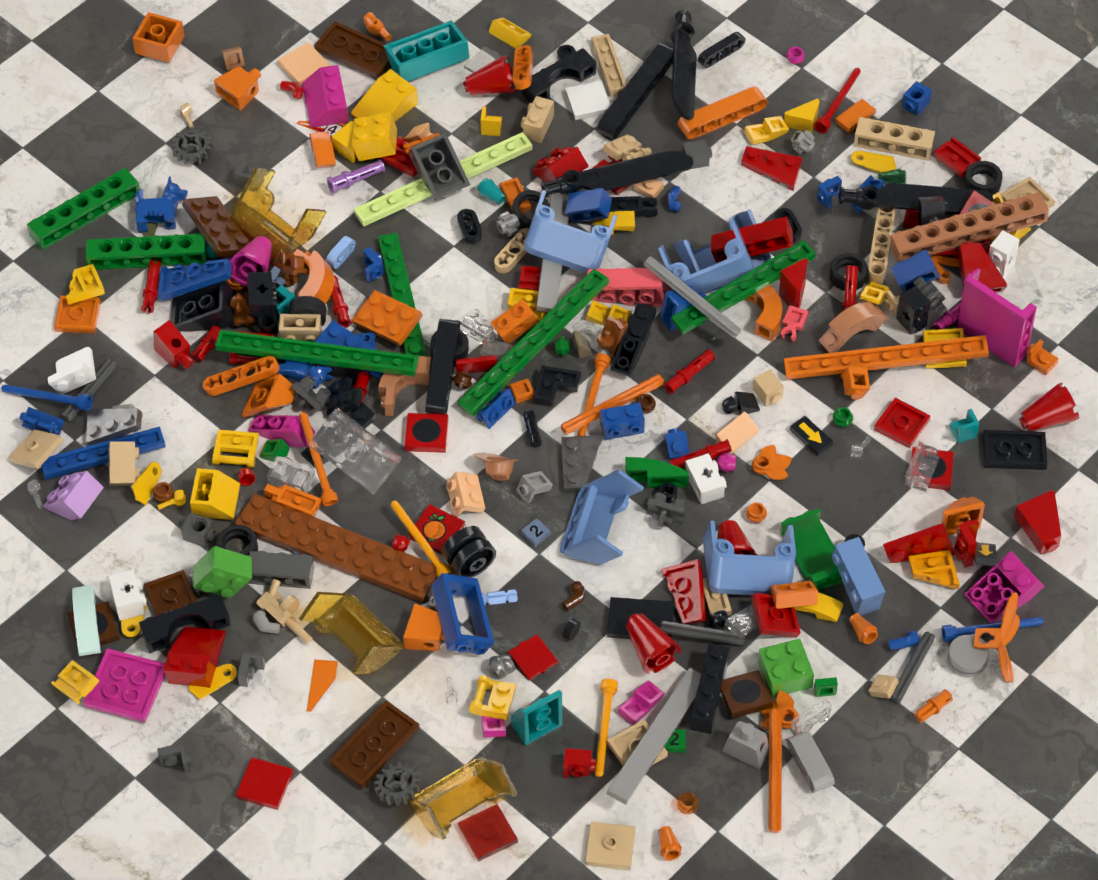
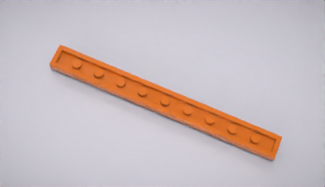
M986 335L784 358L786 380L841 374L848 366L866 367L868 371L989 357Z

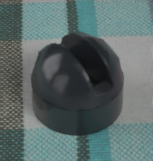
M732 396L722 402V409L725 413L731 414L739 410Z

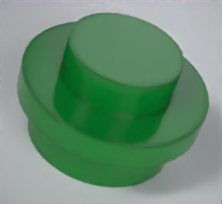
M560 336L559 339L555 340L556 353L567 356V353L570 351V341L566 340L565 336Z
M841 407L833 413L832 419L837 426L847 427L853 422V414L848 408Z

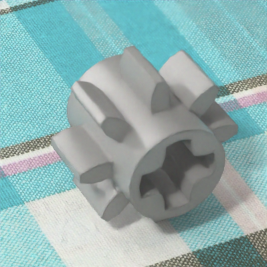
M807 129L804 133L799 130L791 139V142L794 143L792 147L799 154L802 152L808 153L815 145L813 141L815 137Z
M508 211L499 214L496 226L500 234L507 233L508 237L516 234L517 228L520 227L518 217L514 213L509 214Z

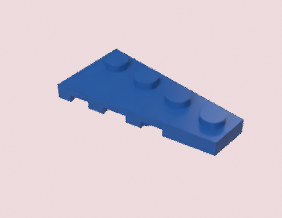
M228 259L206 261L205 264L201 265L196 262L185 267L181 264L174 265V268L169 269L166 266L160 267L158 298L161 301H165L230 279L232 263Z
M334 320L331 321L315 341L317 343L377 350ZM362 370L378 379H381L384 374L383 372Z

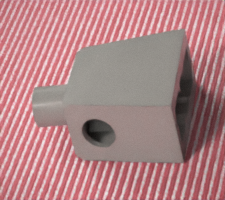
M738 721L729 735L722 752L760 770L769 755L767 735L756 729L751 723Z

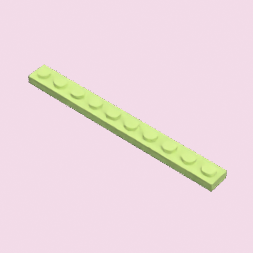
M522 132L462 159L460 163L469 179L531 151L532 144ZM420 178L354 208V214L364 227L432 195Z

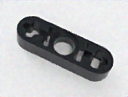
M738 31L734 32L704 50L699 55L698 62L704 68H709L742 48L746 38Z

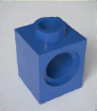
M916 81L903 94L902 108L918 116L930 103L932 89Z

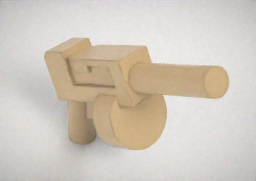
M273 579L269 591H266L257 600V605L264 612L267 611L283 627L287 625L306 644H309L313 638L293 620L294 617L291 615L298 609L300 601L293 595H290L280 604L278 601L283 598L278 592L281 582Z

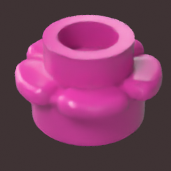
M791 47L786 54V58L792 64L803 62V57L805 56L800 47Z

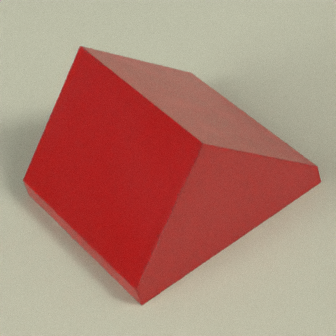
M802 259L781 270L779 296L788 307L791 305L800 308L806 284L808 259Z

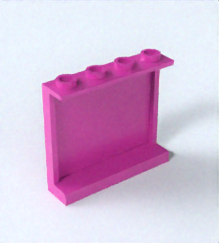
M977 268L964 279L963 283L965 285L961 293L962 301L959 305L960 313L957 317V328H963L964 334L969 337L986 335L988 350L1013 367H1016L1027 356L1026 352L1029 348L1037 307L1029 303L1021 310L979 282L980 269Z

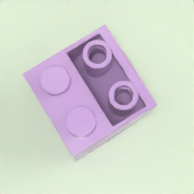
M88 471L64 475L59 480L57 489L47 496L48 501L43 507L68 520L80 519L104 487Z

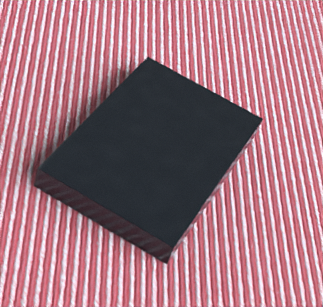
M983 430L984 468L1046 470V433L1036 431Z
M610 597L607 637L631 639L626 624L628 618L633 614H644L659 628L661 621L673 622L674 602Z

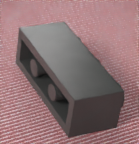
M250 551L249 556L252 557V579L248 584L270 586L272 580L276 579L281 582V587L311 589L314 573L313 556L306 554L292 555L284 552Z

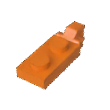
M267 484L264 489V496L271 499V501L311 517L316 515L322 504L321 498L285 484L279 487Z

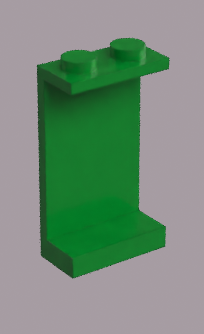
M820 508L806 511L794 518L789 517L781 522L780 534L783 538L788 526L793 525L796 548L795 562L805 580L812 581L818 591L843 582L838 567L832 559L835 547L820 521Z

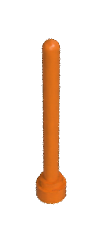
M598 353L595 355L593 363L596 370L584 412L594 407L603 371L609 368L611 358L607 354ZM588 424L579 428L577 436L586 435Z
M301 412L299 414L300 421L323 491L320 497L323 506L334 505L339 502L337 493L330 488L306 412Z

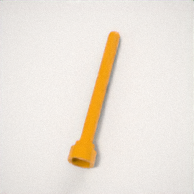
M392 501V509L435 566L436 576L439 577L442 573L454 575L455 572L451 566L442 563L397 501Z
M603 679L600 686V691L604 698L595 765V775L597 777H602L604 773L612 697L615 696L618 690V682L614 679Z

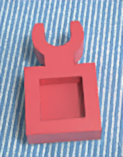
M790 305L783 320V326L786 327L781 330V339H784L785 335L790 333L792 334L791 342H794L796 340V330H803L809 316V311Z

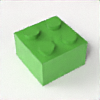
M217 546L211 548L193 568V588L217 595L221 594L224 598H232L252 579V557Z
M801 639L759 649L758 664L771 698L777 697L779 691L789 694L813 688L814 673Z

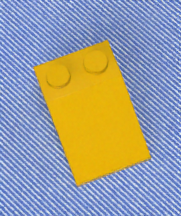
M390 69L374 82L351 111V116L357 119L391 112L395 122L418 104L417 89Z

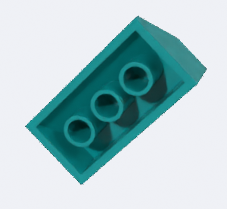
M452 20L384 45L392 70L407 82L470 58L468 41Z

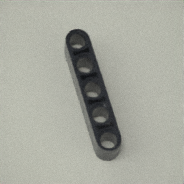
M439 319L426 398V413L447 414L460 333L459 320Z

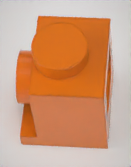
M848 366L840 375L841 379H843L845 395L851 396L852 399H861L870 390L866 367Z

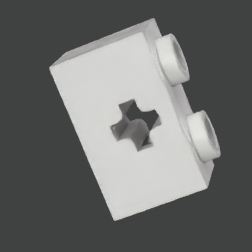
M1002 230L990 245L988 256L1004 278L1015 265L1020 239Z
M709 453L686 461L685 471L689 472V481L701 505L724 497V491L727 488L726 481L723 476L720 477L718 465L715 460L712 461Z
M134 570L109 575L119 621L145 615L143 606L147 605L144 593H139V590H142L143 587L140 577L136 578Z

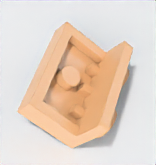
M456 471L447 481L446 485L454 516L459 517L463 511L482 513L486 508L478 475Z

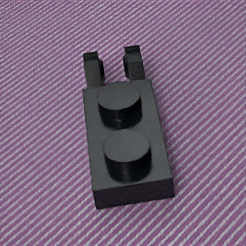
M611 197L610 212L634 211L635 216L643 215L644 217H654L658 214V210L655 208L657 199L654 197Z

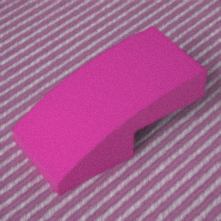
M648 680L634 691L632 698L618 708L617 713L631 725H635L655 707L665 693Z

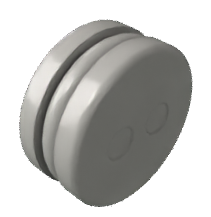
M961 635L955 638L949 647L947 657L949 667L953 672L963 677L978 676L987 666L989 649H975L974 635ZM980 638V642L983 643V644H986V643Z

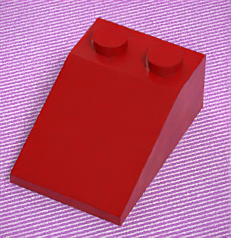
M184 627L171 647L163 669L169 684L210 688L225 640L226 630Z

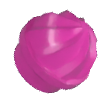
M730 452L721 454L716 460L719 469L726 473L735 471L736 455H730Z

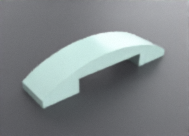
M94 585L72 588L79 656L101 653Z

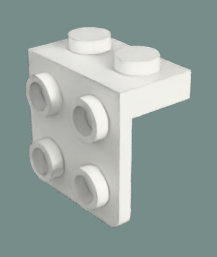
M85 347L59 359L56 362L57 373L48 377V384L58 393L65 394L96 380L92 349Z

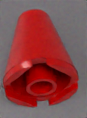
M507 55L496 59L465 77L466 81L463 82L466 93L469 92L470 95L517 92V89H513L512 86L514 83L511 65L505 62V59H508Z
M1062 382L1055 385L1021 412L1019 421L1023 429L1027 428L1029 431L1079 419V413H1074L1073 410L1076 404L1066 386L1062 387Z
M726 520L719 525L717 539H725L731 542L734 547V554L757 555L736 521Z
M633 614L628 618L626 628L643 670L647 674H650L649 671L652 670L657 673L671 665L675 661L674 655L681 653L679 644L644 614Z

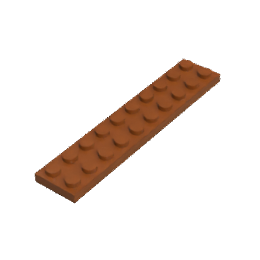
M255 493L235 522V525H245L251 528L256 537L293 552L296 551L299 554L313 556V560L421 603L424 602L432 588L431 585L438 578L433 563L400 550H395L392 547L316 517H311L279 505Z

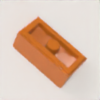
M812 581L770 586L777 609L815 605L818 602V590Z

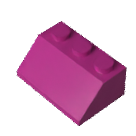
M334 65L317 69L302 83L311 128L347 123L348 112L339 66Z

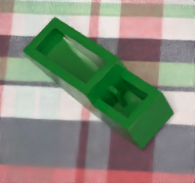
M625 457V474L636 482H647V488H659L661 484L666 482L673 483L677 488L688 487L689 472L677 466L655 459Z

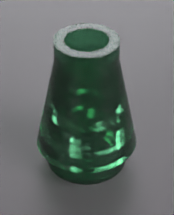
M899 168L878 172V179H882L885 185L888 183L906 184V170Z

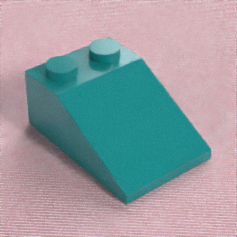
M561 690L544 698L536 699L530 706L518 709L511 716L512 728L525 746L563 725Z

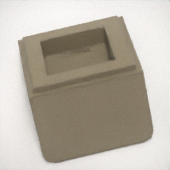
M577 330L573 331V345L577 356L583 358L593 355L587 338Z

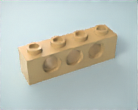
M859 117L854 147L929 161L934 144L935 131Z

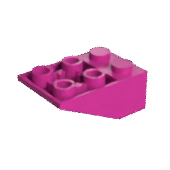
M1010 551L964 595L990 623H996L1003 618L1006 604L1012 593L1016 592L1018 594V609L1030 601L1045 586Z

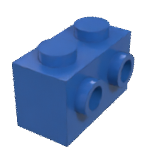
M603 188L569 193L565 214L574 223L607 219L612 198Z
M927 249L891 267L903 293L914 287L913 282L919 277L926 284L941 277Z
M635 403L600 410V426L604 440L644 433L645 418L641 404Z

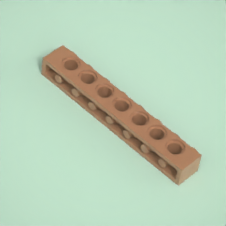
M1040 192L1027 194L1023 197L1009 199L1006 202L992 204L982 209L971 210L968 213L936 220L905 231H898L891 234L890 247L897 262L904 261L926 249L930 255L957 248L966 241H973L975 243L996 237L1002 230L1009 233L1047 222L1049 209Z

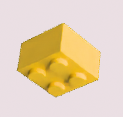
M391 112L354 119L352 146L358 161L396 154L397 127Z

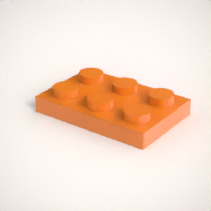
M374 290L354 316L352 322L360 328L374 332L377 336L401 346L423 315L421 311Z

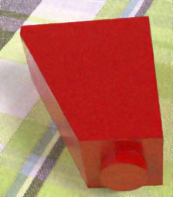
M973 241L963 242L957 249L963 289L965 277L979 268L978 281L994 292H1003L1007 287V283L982 245Z
M1053 490L1017 505L1014 517L1040 555L1055 551L1059 547L1062 536L1055 492Z

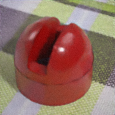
M242 468L239 471L238 480L240 484L249 486L255 482L254 472L250 468Z
M395 535L392 541V547L402 552H405L410 544V540L402 535Z

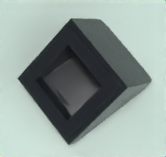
M735 392L734 400L737 403L740 415L743 412L750 414L760 411L754 393Z

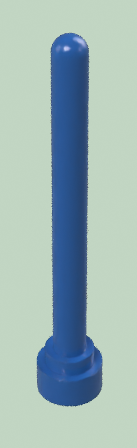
M6 384L1 387V390L5 393L73 404L79 410L89 411L93 402L92 396L87 394L75 397Z
M1043 618L1020 619L1019 628L1042 625L1044 622ZM1002 622L959 628L951 624L942 625V638L944 642H952L958 636L975 634L976 628H1001Z

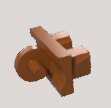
M279 252V262H273L272 268L276 266L284 272L282 278L286 281L284 284L288 286L296 284L298 273L309 275V268L304 267L305 257L293 256L291 252Z
M247 291L234 294V297L230 300V305L234 308V324L236 326L244 324L246 327L255 325L257 317H249Z
M611 316L607 317L603 331L597 336L599 346L602 349H607L612 356L616 355L623 332L627 330L628 323L621 317L616 320Z

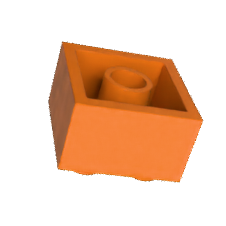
M148 12L132 38L135 54L170 63L185 37L183 23L176 19Z

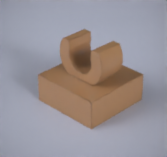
M240 46L222 51L226 70L245 66Z

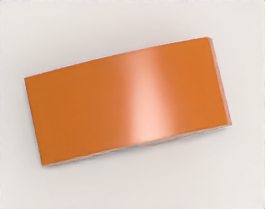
M329 131L310 133L311 149L314 152L316 168L335 166V155Z

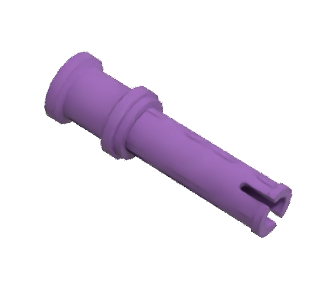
M378 160L351 172L343 171L340 175L333 178L327 177L328 188L334 194L339 189L350 188L357 181L384 172L385 167L383 162Z

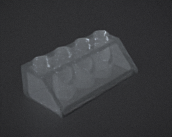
M338 408L330 414L308 444L373 495H375L403 458Z

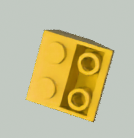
M197 468L190 500L192 513L205 518L234 520L240 483L218 470Z

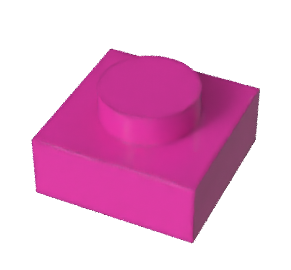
M481 716L484 738L506 736L504 719Z

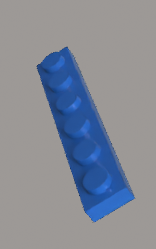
M159 426L50 456L41 465L45 480L109 463V442H135V447H139V454L164 448L166 445L161 428Z

